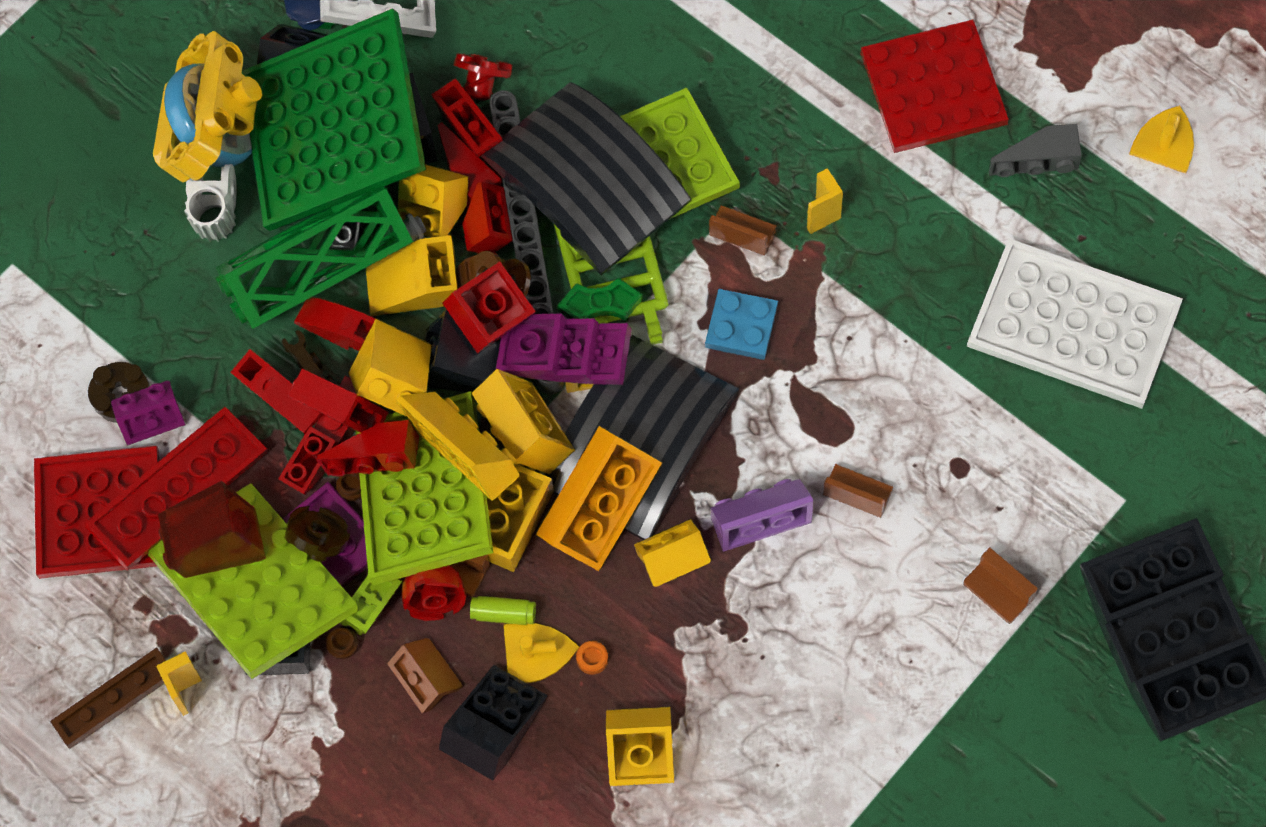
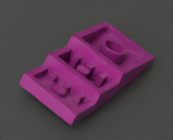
M532 314L501 337L496 369L514 376L530 379L583 384L623 385L632 328L628 323L599 324L595 318L566 319L562 314Z

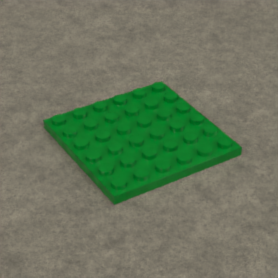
M393 8L242 71L245 77L253 78L262 90V97L256 104L250 140L263 227L272 231L426 170L399 13Z

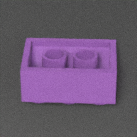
M785 479L777 482L773 488L763 491L762 489H754L747 492L742 498L736 500L727 498L717 502L714 507H711V520L723 552L812 523L813 499L800 479L794 481Z

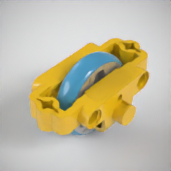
M212 31L207 35L199 34L191 41L188 48L181 53L177 60L175 74L164 86L153 157L161 169L180 182H186L190 178L195 181L199 180L207 172L210 165L220 168L224 167L225 164L236 166L252 154L250 132L253 130L256 104L262 97V90L253 78L245 77L242 74L243 54L239 47L233 42H229L216 31Z

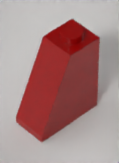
M301 369L288 395L290 398L360 433L380 422H384L389 413L361 396L305 369Z

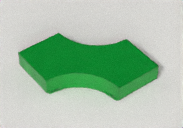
M620 278L601 288H587L577 283L557 305L558 311L570 319L614 316L625 321L643 300V294Z

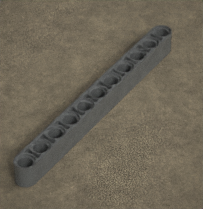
M501 90L493 94L490 99L493 125L502 137L520 123L515 95L507 90ZM502 107H509V108H510V109L507 110V111H500V110H499V109L502 108ZM503 179L516 259L524 261L527 265H538L537 268L530 270L531 281L526 299L536 311L534 314H553L535 205L524 194L520 196ZM520 211H527V212H529L528 214H526V215H524V216H518V215H516V213H518V212H520ZM525 237L533 238L528 243L520 242ZM533 291L542 292L538 297L529 296ZM537 379L539 389L547 395L557 394L564 387V382Z

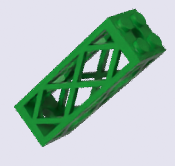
M382 186L320 211L215 267L219 274L215 277V280L222 293H225L227 298L231 296L233 302L229 306L236 319L241 324L247 323L254 329L409 245L413 240L387 189ZM370 205H373L375 211L362 210ZM345 222L368 223L353 250L329 249ZM377 223L381 224L371 243L364 246ZM333 226L322 246L317 248L327 229ZM314 236L307 248L294 247ZM274 260L299 261L284 287L259 286ZM308 261H312L301 281L296 283ZM321 262H334L315 273ZM263 263L251 285H248L258 266ZM254 300H264V301H262V302H260V303H258V304L256 305V303H255Z

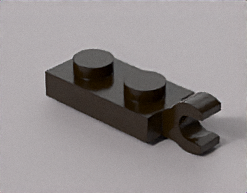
M300 330L295 331L299 339L297 344L291 345L285 338L282 339L285 351L293 356L300 369H305L336 384L330 375L325 377L320 369L323 366L314 352L308 354L305 350L307 342Z

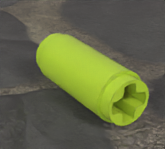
M488 596L472 597L470 619L518 625L534 624L536 602Z

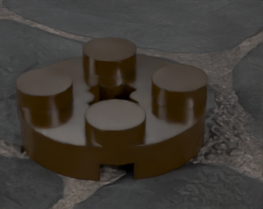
M114 362L106 366H100L93 372V378L88 387V398L94 410L107 421L117 423L111 404L112 400L117 399L115 394L112 393L116 387L122 386L124 389H127V392L122 393V395L150 386L147 377L136 364Z
M310 506L299 507L291 513L284 538L288 543L309 554L311 559L323 562L327 560V557L336 556L345 550L350 533H347L348 525L340 515L320 507L319 512L309 511Z

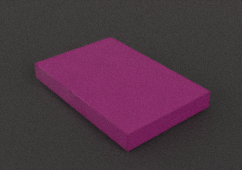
M327 482L295 509L310 506L309 511L319 512L320 507L337 513L346 521L348 525L347 533H350V537L345 550L336 556L327 557L326 561L321 562L344 588L368 568L364 521L334 487ZM291 511L287 516L283 518L286 524L288 523L289 517L293 511Z

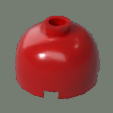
M450 565L418 572L405 577L403 581V608L405 610L408 609L410 616L415 619L424 621L444 619V613L453 610L454 615L465 605L466 593L462 578L456 569Z

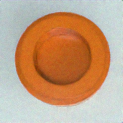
M597 641L583 643L576 653L578 667L581 671L590 675L602 672L608 664V652L604 645Z

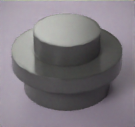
M411 213L405 215L406 219L403 222L413 242L423 239V233L426 232V228L419 216L413 217Z

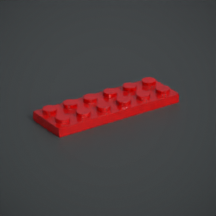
M224 407L86 521L85 528L128 571L144 558L150 549L183 525L267 454V448Z

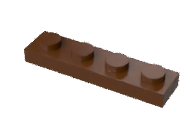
M157 647L50 721L69 750L164 684L156 666L165 662L166 659Z

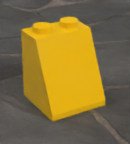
M375 319L348 372L356 394L406 416L396 400L403 395L427 392L431 344Z

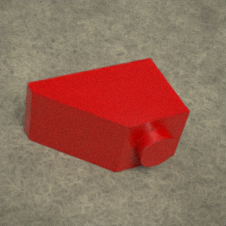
M479 182L476 185L463 221L467 251L476 253L490 251L495 253L513 241L504 187L485 182Z

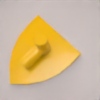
M1180 105L1164 110L1152 117L1138 132L1129 155L1186 174L1192 158L1194 141L1189 120Z
M537 623L528 625L504 624L508 673L527 684L541 681L555 674L571 660L579 648L568 636L549 626Z

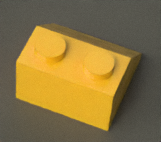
M670 707L606 710V739L610 786L674 783Z

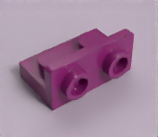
M170 381L153 384L148 388L122 395L111 401L115 419L127 446L185 425Z

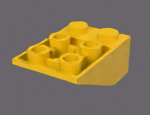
M446 235L416 240L366 267L370 316L444 307L442 302L458 289L452 236Z

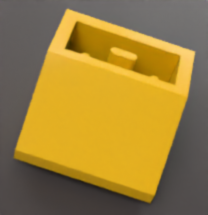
M425 164L426 170L399 180L397 210L402 220L406 219L405 215L411 213L413 217L419 216L426 228V232L423 233L424 236H446L450 233L467 206L468 176Z

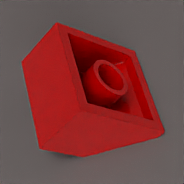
M500 261L452 292L442 302L477 353L499 340L536 312Z

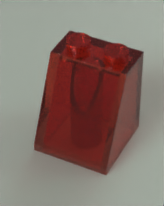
M223 481L158 514L160 523L158 532L165 553H163L164 562L170 570H175L184 578L266 559L256 508Z

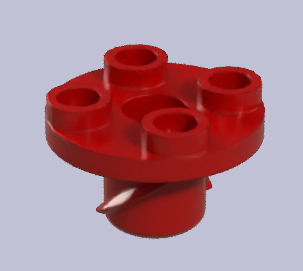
M457 53L453 65L468 70L464 90L471 99L485 101L489 100L493 94L495 76L511 78L513 64L503 61H488V57L477 54L466 55Z

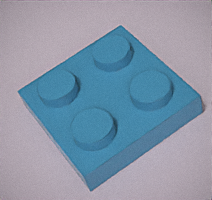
M718 289L705 341V348L765 360L778 301Z

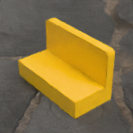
M828 168L817 173L816 200L808 204L807 230L810 234L841 219L843 191Z
M691 519L634 544L637 555L645 564L654 587L710 563V557L700 530Z
M185 651L156 666L172 700L183 716L189 712L179 692L202 681L197 669Z

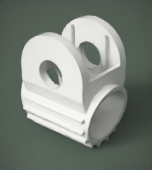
M225 164L224 167H221V181H203V176L196 181L191 178L186 181L188 199L185 202L186 209L184 212L188 216L187 219L195 232L199 233L202 239L207 238L209 242L211 240L219 242V239L223 237L226 239L229 233H233L232 229L236 226L234 210L236 207L237 189L233 164ZM202 192H212L216 195H202ZM214 207L222 208L215 220L210 222L199 221L201 215L206 210Z

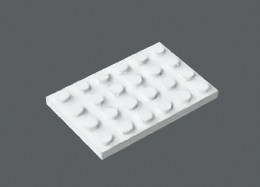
M1009 238L974 324L967 347L1142 409L1183 298Z

